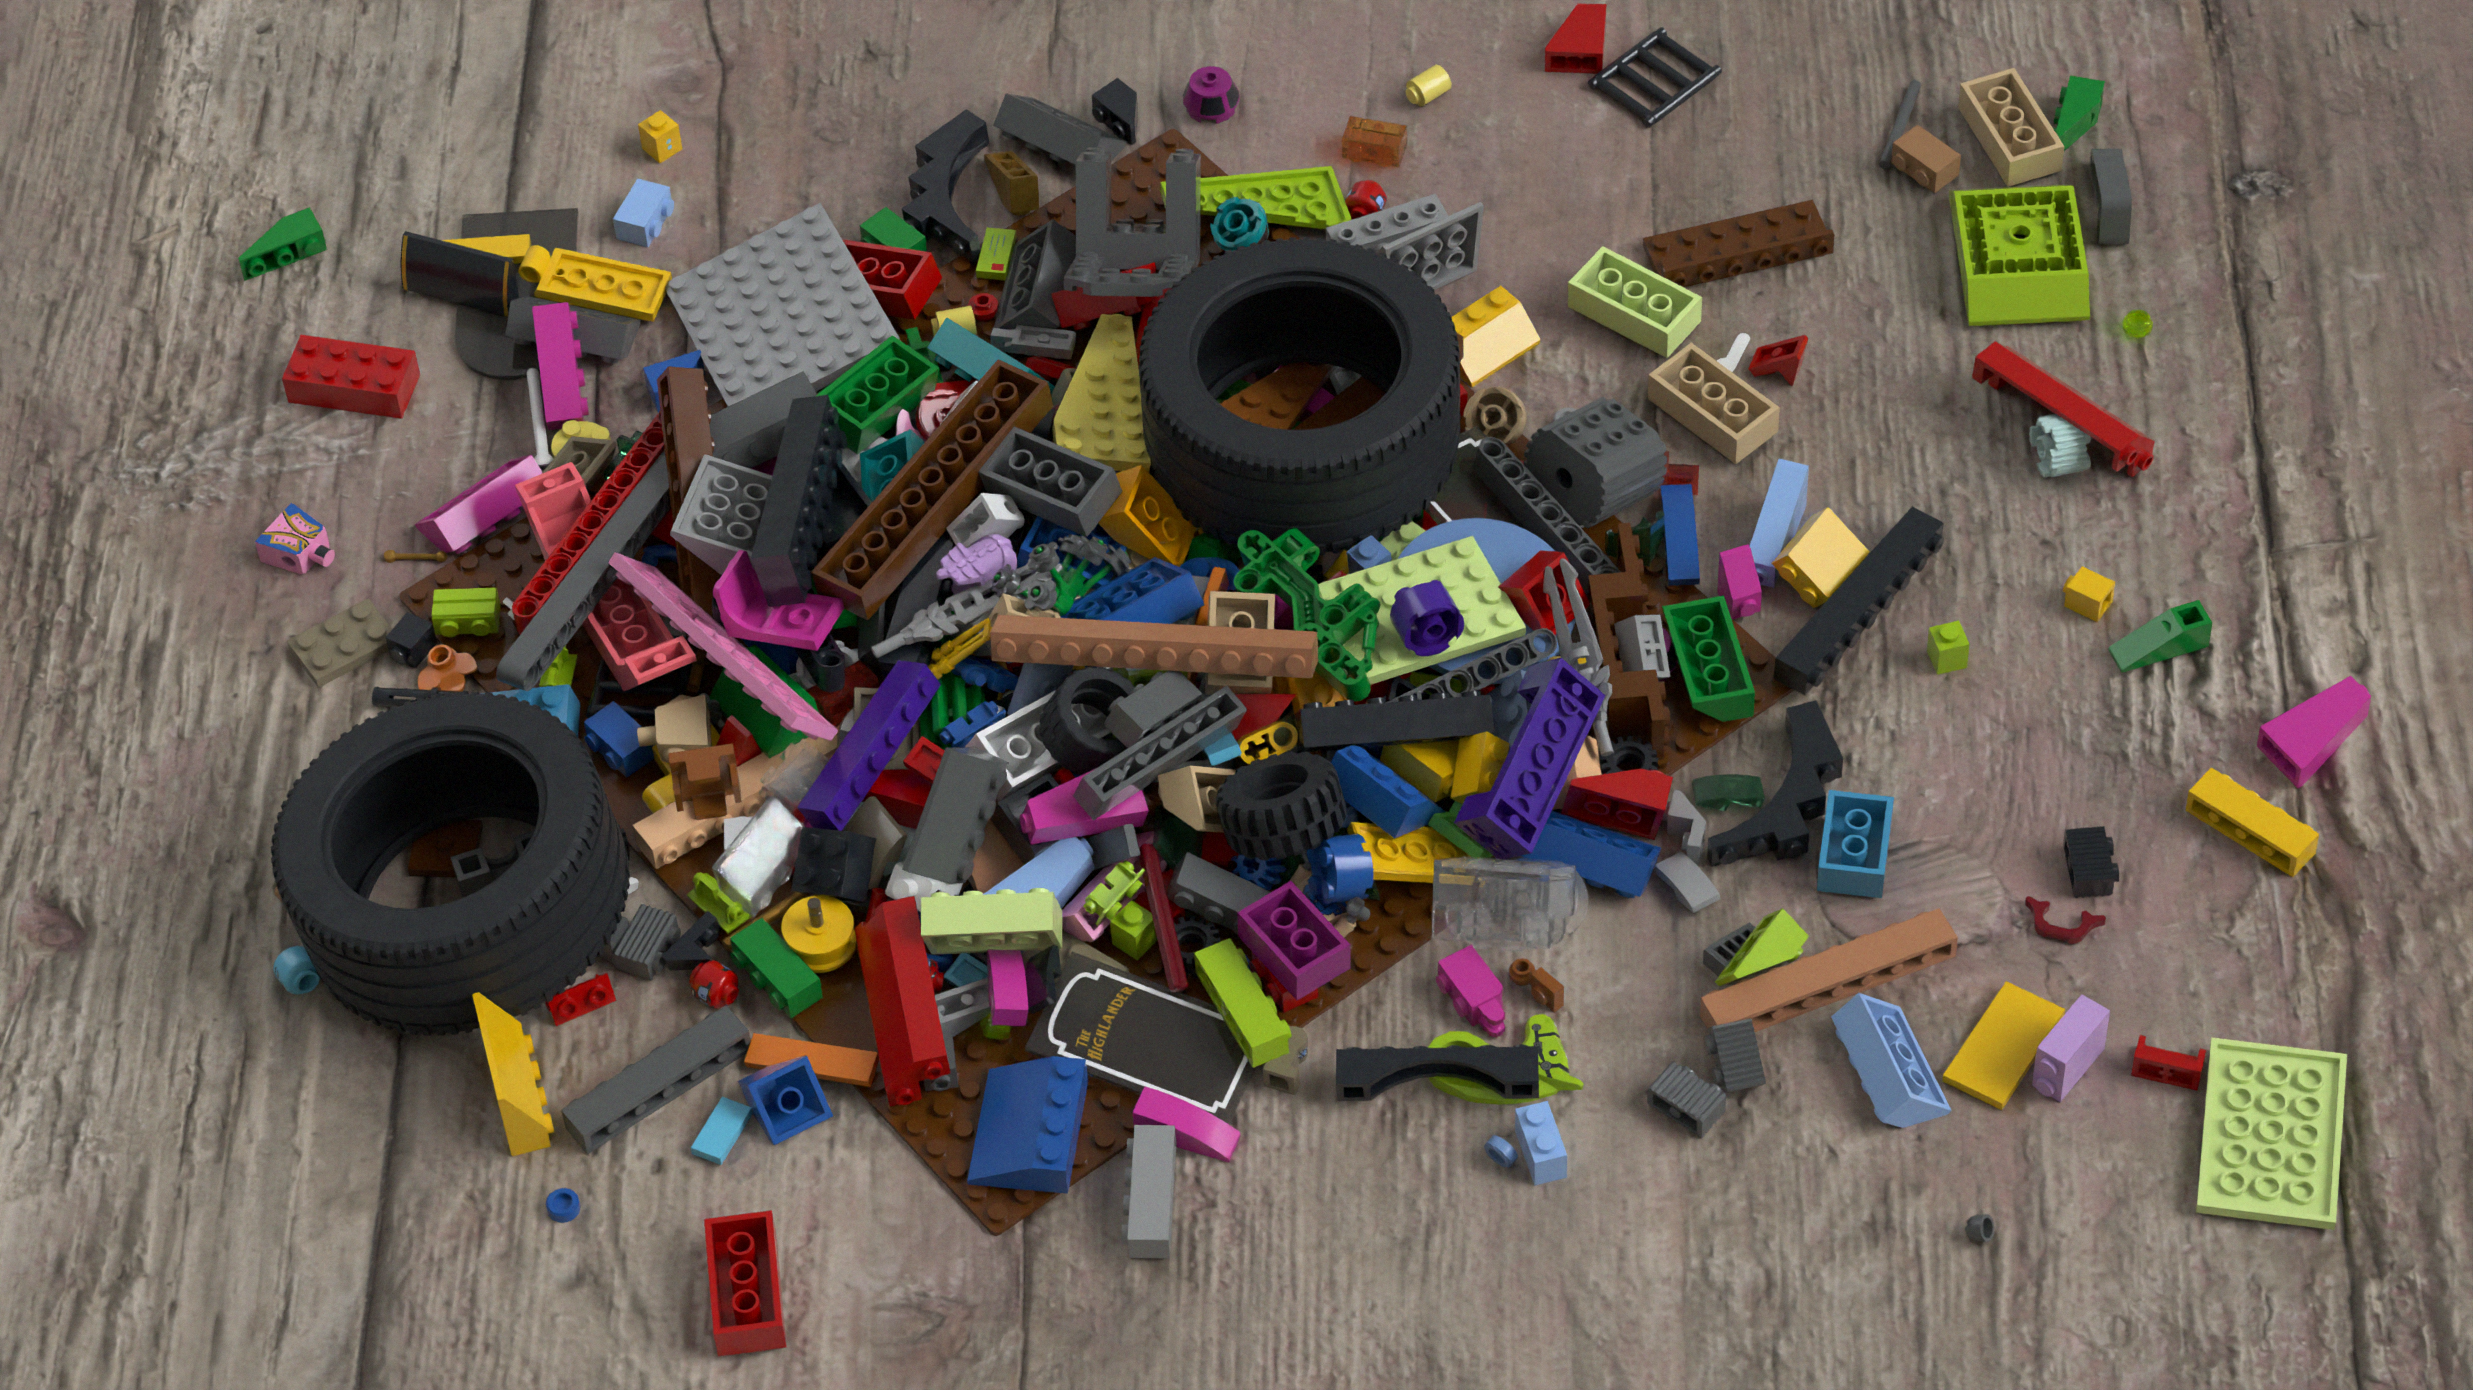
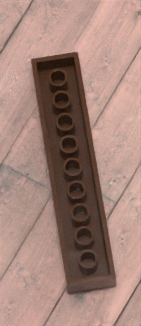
M998 359L813 569L811 573L817 594L841 598L844 609L869 620L947 530L946 528L984 487L978 471L1012 428L1017 427L1031 433L1052 409L1053 402L1048 382Z

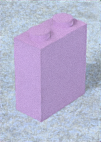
M2081 994L2037 1047L2032 1086L2044 1096L2052 1097L2061 1102L2105 1049L2110 1010Z

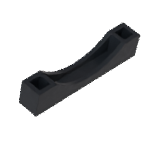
M1524 1044L1513 1047H1495L1493 1045L1461 1047L1452 1045L1446 1048H1428L1426 1046L1394 1048L1384 1046L1379 1049H1361L1359 1047L1336 1049L1337 1101H1371L1384 1091L1401 1083L1437 1076L1459 1078L1478 1083L1493 1090L1505 1099L1539 1098L1538 1046L1530 1047Z

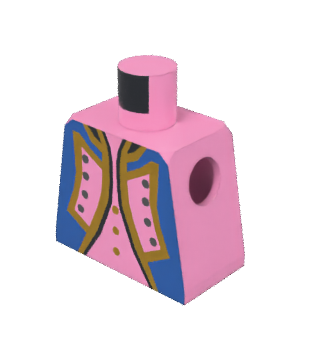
M292 503L255 541L261 562L298 574H305L315 563L327 567L332 563L335 556L334 550L329 548L330 544L325 527Z

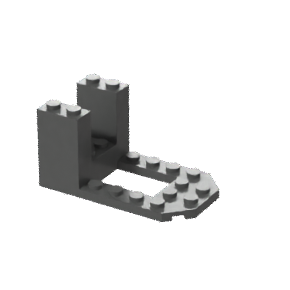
M1089 147L1086 148V152H1081L1076 160V257L1064 276V290L1077 291L1078 286L1083 288V294L1091 296L1154 297L1163 295V289L1172 288L1176 281H1181L1182 276L1190 274L1191 270L1197 267L1200 262L1201 154H1194L1193 149H1176V153L1170 154L1166 162V224L1161 219H1148L1146 224H1134L1133 219H1117L1116 223H1111V152H1104V148ZM1155 262L1156 270H1160L1158 274H1151L1150 269H1133L1132 273H1120V269H1132Z

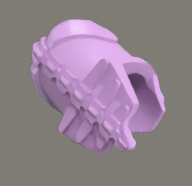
M988 534L968 548L961 543H957L940 560L942 569L936 572V576L938 579L951 578L953 580L951 591L956 595L976 585L982 587L986 581L993 579L999 569H1003L1007 564L1011 565V570L1017 569V557L1012 549L1010 539L999 534Z

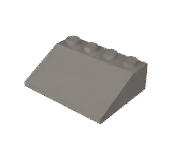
M1481 202L1382 246L1377 253H1384L1387 255V258L1398 260V264L1408 266L1409 271H1415L1418 274V278H1423L1427 282V286H1431L1436 290L1477 271L1484 205Z
M704 454L673 524L670 536L721 575L738 550L748 552L751 565L754 568L751 556L772 476Z

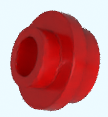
M988 293L977 294L968 303V306H972L974 318L979 321L992 319L998 310V300Z

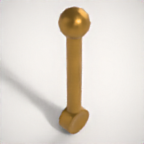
M394 550L384 552V559L387 563H393L396 559L437 560L443 563L448 558L445 551H438L436 554L396 553Z

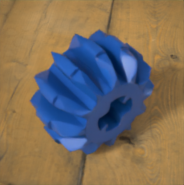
M1244 855L1230 858L1237 863V867L1231 871L1234 875H1240L1241 878L1268 891L1273 888V884L1282 882L1279 872L1288 870L1281 865L1283 859L1270 858L1269 860H1260L1258 857L1250 859Z

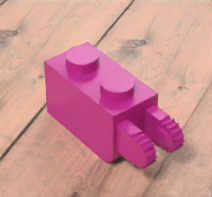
M1472 944L1439 960L1436 983L1443 994L1448 993L1451 997L1460 1017L1465 1016L1472 1027L1480 1024L1483 1030L1487 1031L1489 1037H1501L1503 1032H1505L1503 1021L1505 1020V1012L1502 1009L1503 986Z

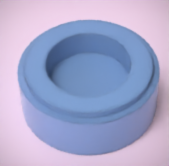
M1493 1135L1484 1145L1488 1156L1500 1166L1511 1167L1518 1158L1516 1150L1499 1136Z

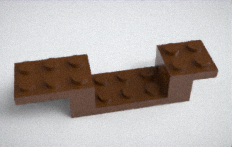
M1630 522L1619 523L1617 568L1620 572L1588 575V600L1590 602L1588 617L1603 657L1599 670L1609 665L1610 676L1608 683L1612 684V695L1607 704L1606 726L1610 738L1646 735L1647 741L1652 745V750L1655 749L1657 752V758L1664 759V746H1669L1667 726H1670L1669 708L1664 707L1663 703L1666 700L1664 681L1658 682L1656 669L1623 672L1622 662L1617 660L1616 656L1619 654V646L1614 624L1635 615H1647L1646 603L1643 602H1648L1647 584L1642 583V579H1640L1644 577L1643 560L1638 559L1636 555L1640 553L1638 535H1632Z

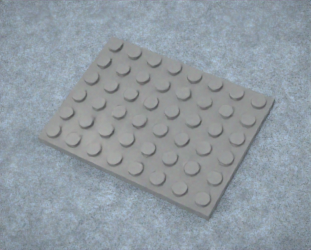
M821 203L807 208L796 216L780 222L759 235L753 236L751 239L728 249L707 262L701 263L690 271L674 277L668 282L665 289L697 350H701L700 355L727 406L735 404L802 371L806 374L815 391H818L834 382L892 335L900 340Z

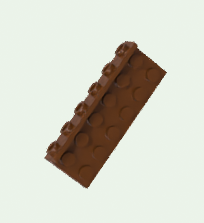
M1812 199L1643 238V248L1654 273L1682 287H1688L1832 254L1834 251L1835 234L1832 229H1826Z

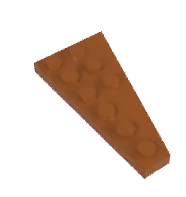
M1314 362L1288 363L1220 404L1231 413L1252 423L1271 428L1292 430L1332 374L1333 365Z

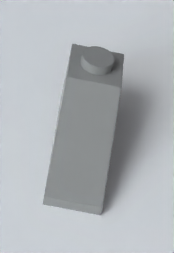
M988 977L935 995L943 1036L954 1037L991 1014Z

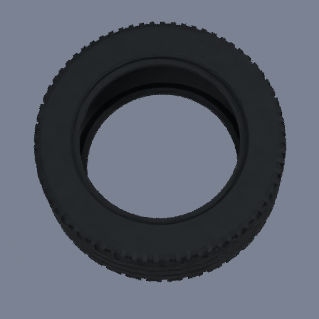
M1296 237L1290 238V240L1280 238L1273 242L1266 240L1262 244L1251 243L1249 247H1237V250L1233 252L1231 250L1226 251L1222 256L1217 255L1213 257V260L1210 262L1205 261L1201 263V267L1193 268L1190 274H1185L1181 277L1180 282L1176 281L1172 286V290H1167L1164 298L1158 301V307H1154L1152 310V316L1147 320V326L1144 328L1141 339L1139 377L1143 436L1151 461L1150 471L1152 477L1172 497L1175 506L1181 510L1182 516L1186 521L1191 520L1194 527H1201L1202 532L1206 534L1211 533L1218 540L1224 539L1225 543L1230 545L1234 543L1238 546L1239 537L1246 531L1257 530L1273 542L1288 530L1297 528L1320 549L1319 555H1325V552L1332 551L1334 554L1339 553V550L1342 549L1348 551L1371 535L1378 541L1379 537L1385 538L1390 535L1391 531L1396 532L1400 530L1403 524L1408 525L1413 517L1417 518L1421 515V510H1426L1429 507L1430 501L1434 502L1437 498V493H1441L1444 484L1449 480V474L1453 471L1460 440V351L1455 325L1452 322L1450 312H1447L1445 303L1441 302V297L1435 294L1431 286H1427V282L1423 278H1418V274L1415 271H1409L1408 266L1398 264V260L1394 258L1389 259L1384 253H1375V250L1371 248L1364 249L1361 245L1356 244L1353 246L1350 245V242L1345 241L1339 243L1334 239L1323 241V238L1310 240V237H1303V240H1296ZM1293 362H1314L1342 367L1367 378L1386 393L1371 408L1354 418L1332 426L1309 430H1286L1258 425L1231 413L1216 401L1217 397L1225 389L1244 376L1270 366Z
M451 692L445 693L444 696L436 694L431 695V698L424 699V697L417 698L415 702L407 701L399 707L395 705L390 707L391 710L377 713L378 716L372 719L370 717L365 719V722L361 725L356 724L352 727L353 730L341 734V738L337 741L333 740L329 744L330 747L319 752V757L313 759L309 763V768L301 772V778L295 780L293 783L294 788L287 793L288 799L283 801L281 805L282 811L278 812V823L274 825L275 834L272 835L271 863L276 886L284 907L317 974L331 994L339 1002L341 1001L344 1007L350 1008L355 1015H361L364 1020H371L377 1026L383 1024L386 1029L392 1030L396 1028L398 1032L404 1033L409 1031L410 1034L417 1035L419 1032L425 1036H430L432 1033H437L438 1036H444L445 1033L457 1035L460 1031L470 1033L473 1032V1029H480L472 994L478 992L512 1017L520 1014L524 1016L532 1008L535 1010L540 1008V1004L543 1002H550L553 1000L554 995L563 993L566 986H572L578 976H583L586 973V968L596 962V956H601L604 952V945L610 943V936L615 934L617 930L616 924L620 923L622 919L621 912L625 911V901L628 899L627 889L630 886L629 860L624 839L596 768L582 742L565 723H562L557 716H552L546 709L542 711L540 706L536 704L531 706L526 700L519 701L513 696L506 698L503 694L494 696L490 692L480 694L479 692H472L471 694L459 692L455 695ZM483 817L508 818L522 821L535 827L527 847L514 864L492 883L467 897L439 906L410 909L389 907L369 900L376 881L387 865L411 843L440 827L467 819Z

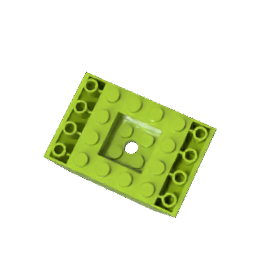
M2073 185L1949 190L1948 195L1969 326L2090 320L2089 273ZM2024 234L2027 238L2019 239L2014 237V235Z

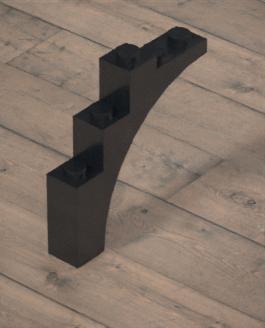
M966 109L915 145L916 163L919 170L908 177L911 189L910 196L913 201L902 208V214L905 222L926 237V242L934 237L937 242L944 243L953 249L958 256H963L974 263L979 259L981 252L978 235L967 227L954 211L952 198L955 185L962 171L973 157L989 144L986 122Z
M1816 700L1786 708L1785 730L1791 745L1792 760L1783 785L1772 800L1752 818L1731 830L1708 838L1707 858L1711 867L1731 864L1736 860L1751 856H1761L1770 851L1774 852L1777 861L1786 858H1796L1801 854L1808 853L1809 831L1804 820H1814L1819 816L1825 815L1826 793L1821 783H1829L1835 779L1842 778L1843 756Z

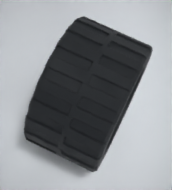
M1085 667L1082 670L1074 671L1069 677L1067 676L1046 703L1043 713L1040 715V736H1042L1043 744L1050 752L1051 757L1055 761L1057 760L1065 769L1082 775L1100 767L1128 749L1117 737L1114 740H1104L1087 733L1077 723L1071 704L1092 706L1108 718L1111 713L1108 710L1110 705L1120 696L1128 697L1135 688L1131 684L1132 682L1121 676L1120 673L1103 667Z

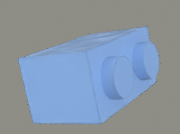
M637 179L613 218L616 239L649 247L654 237L659 236L665 219L670 217L673 212L674 201L671 198L670 187Z
M1548 1101L1516 1108L1515 1133L1534 1185L1567 1178V1153Z

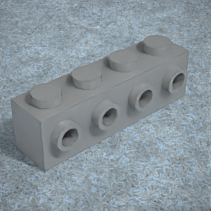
M1433 194L1327 227L1326 241L1334 239L1339 243H1343V241L1350 242V245L1355 246L1358 244L1364 249H1374L1375 253H1377L1382 246L1448 217V214L1437 195Z
M1134 1125V1138L1127 1139V1159H1132V1167H1126L1125 1186L1131 1188L1130 1195H1124L1123 1213L1124 1216H1129L1128 1224H1122V1244L1128 1245L1129 1258H1170L1176 1161L1175 1125Z

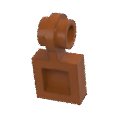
M1524 958L1517 959L1510 965V979L1519 986L1530 984L1531 994L1537 1003L1546 1005L1554 1013L1564 1006V986L1542 967L1535 970V966Z

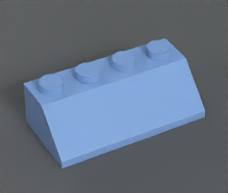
M1858 993L1831 1016L1837 1028L1836 1035L1844 1043L1849 1053L1848 1059L1857 1070L1862 1080L1861 1086L1870 1096L1875 1107L1874 1113L1881 1122L1905 1128L1945 1116L1952 1111L1899 1006Z

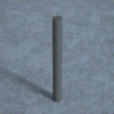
M1912 80L1909 84L1879 162V166L1882 169H1889L1891 166L1893 142L1903 135L1921 88V83L1917 80Z

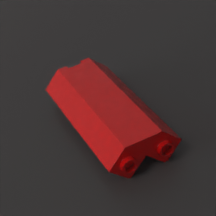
M1995 341L1975 356L1972 379L1980 384L1989 379L1988 385L1996 390H1999L2008 382L2114 452L2112 469L2115 471H2119L2125 465H2128L2127 474L2134 477L2141 470H2147L2154 459L2152 455L2154 440L2011 347H2005Z
M914 896L881 903L874 910L875 916L867 923L861 922L854 928L890 1107L908 1105L914 1101L921 1100L922 1094L919 1081L925 1079L933 1080L951 1073L924 940L921 937V924Z

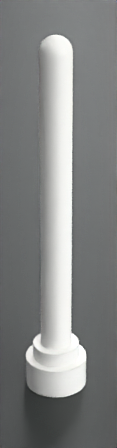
M530 368L527 371V381L537 454L534 459L543 472L554 458L548 451L539 372L535 368Z

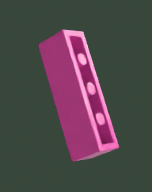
M568 302L532 307L545 417L549 430L562 429L563 424L569 420L584 421V416L589 415L587 397H581L580 387L586 386L584 369H578L577 358H582L580 340H574L573 329H579L577 313L570 310Z

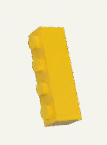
M2212 767L2188 791L2185 811L2291 877H2294L2316 854L2319 833L2314 831L2312 827L2299 822L2288 815L2283 809L2273 806L2260 798L2254 791L2247 790L2234 782L2228 775L2221 774Z

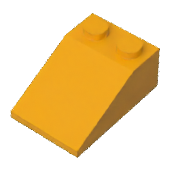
M1142 465L1116 473L1122 493L1098 524L1113 540L1148 559L1156 557L1180 567L1184 563L1192 542L1191 540L1196 531L1192 521H1186L1183 518L1181 510L1177 509L1172 497Z

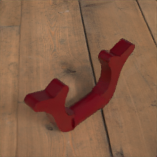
M2027 896L2025 900V906L2031 910L2034 917V929L2042 937L2065 941L2068 944H2076L2081 942L2092 929L2104 926L2106 922V916L2091 915L2088 911H2082V924L2078 928L2067 929L2051 925L2043 918L2049 911V901L2039 902L2030 896Z

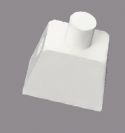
M981 493L946 529L956 545L961 543L968 548L988 534H999L1008 538L1016 529L1022 528L1024 525V515L1019 511L1014 500L1009 495Z
M904 860L895 865L885 891L887 896L895 900L914 896L917 910L921 911V897H930L937 890L949 893L950 896L959 895L963 883L949 884L902 870Z

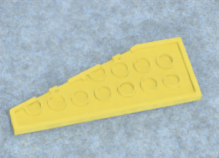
M1101 314L1054 417L1052 426L1053 441L1057 445L1110 466L1115 471H1124L1142 465L1149 473L1151 461L1143 436L1140 377L1132 316Z

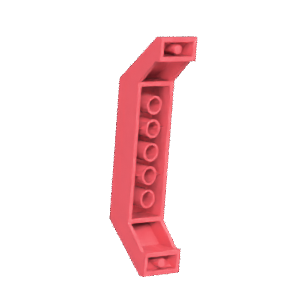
M572 462L515 484L517 494L545 561L591 502L584 480ZM617 578L582 625L623 691L697 661L695 653L682 635L674 639L659 614L652 609V603L638 596L634 592L635 586L629 585Z

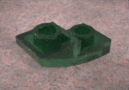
M1741 774L1711 775L1693 779L1691 783L1696 806L1707 809L1726 811L1731 802L1761 808L1765 800L1761 779L1758 776Z

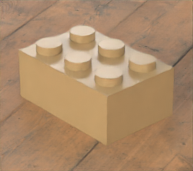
M1210 591L1207 626L1274 629L1275 594ZM1206 673L1205 694L1212 695L1225 686H1228L1234 694H1271L1273 676Z

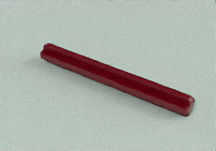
M1144 843L1139 847L1140 856L1138 857L1141 870L1142 868L1145 869L1143 879L1168 987L1171 992H1183L1188 987V982L1157 849L1153 843Z

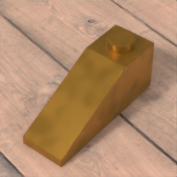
M1013 151L984 154V161L1003 206L1014 215H1027L1031 210H1038V175Z

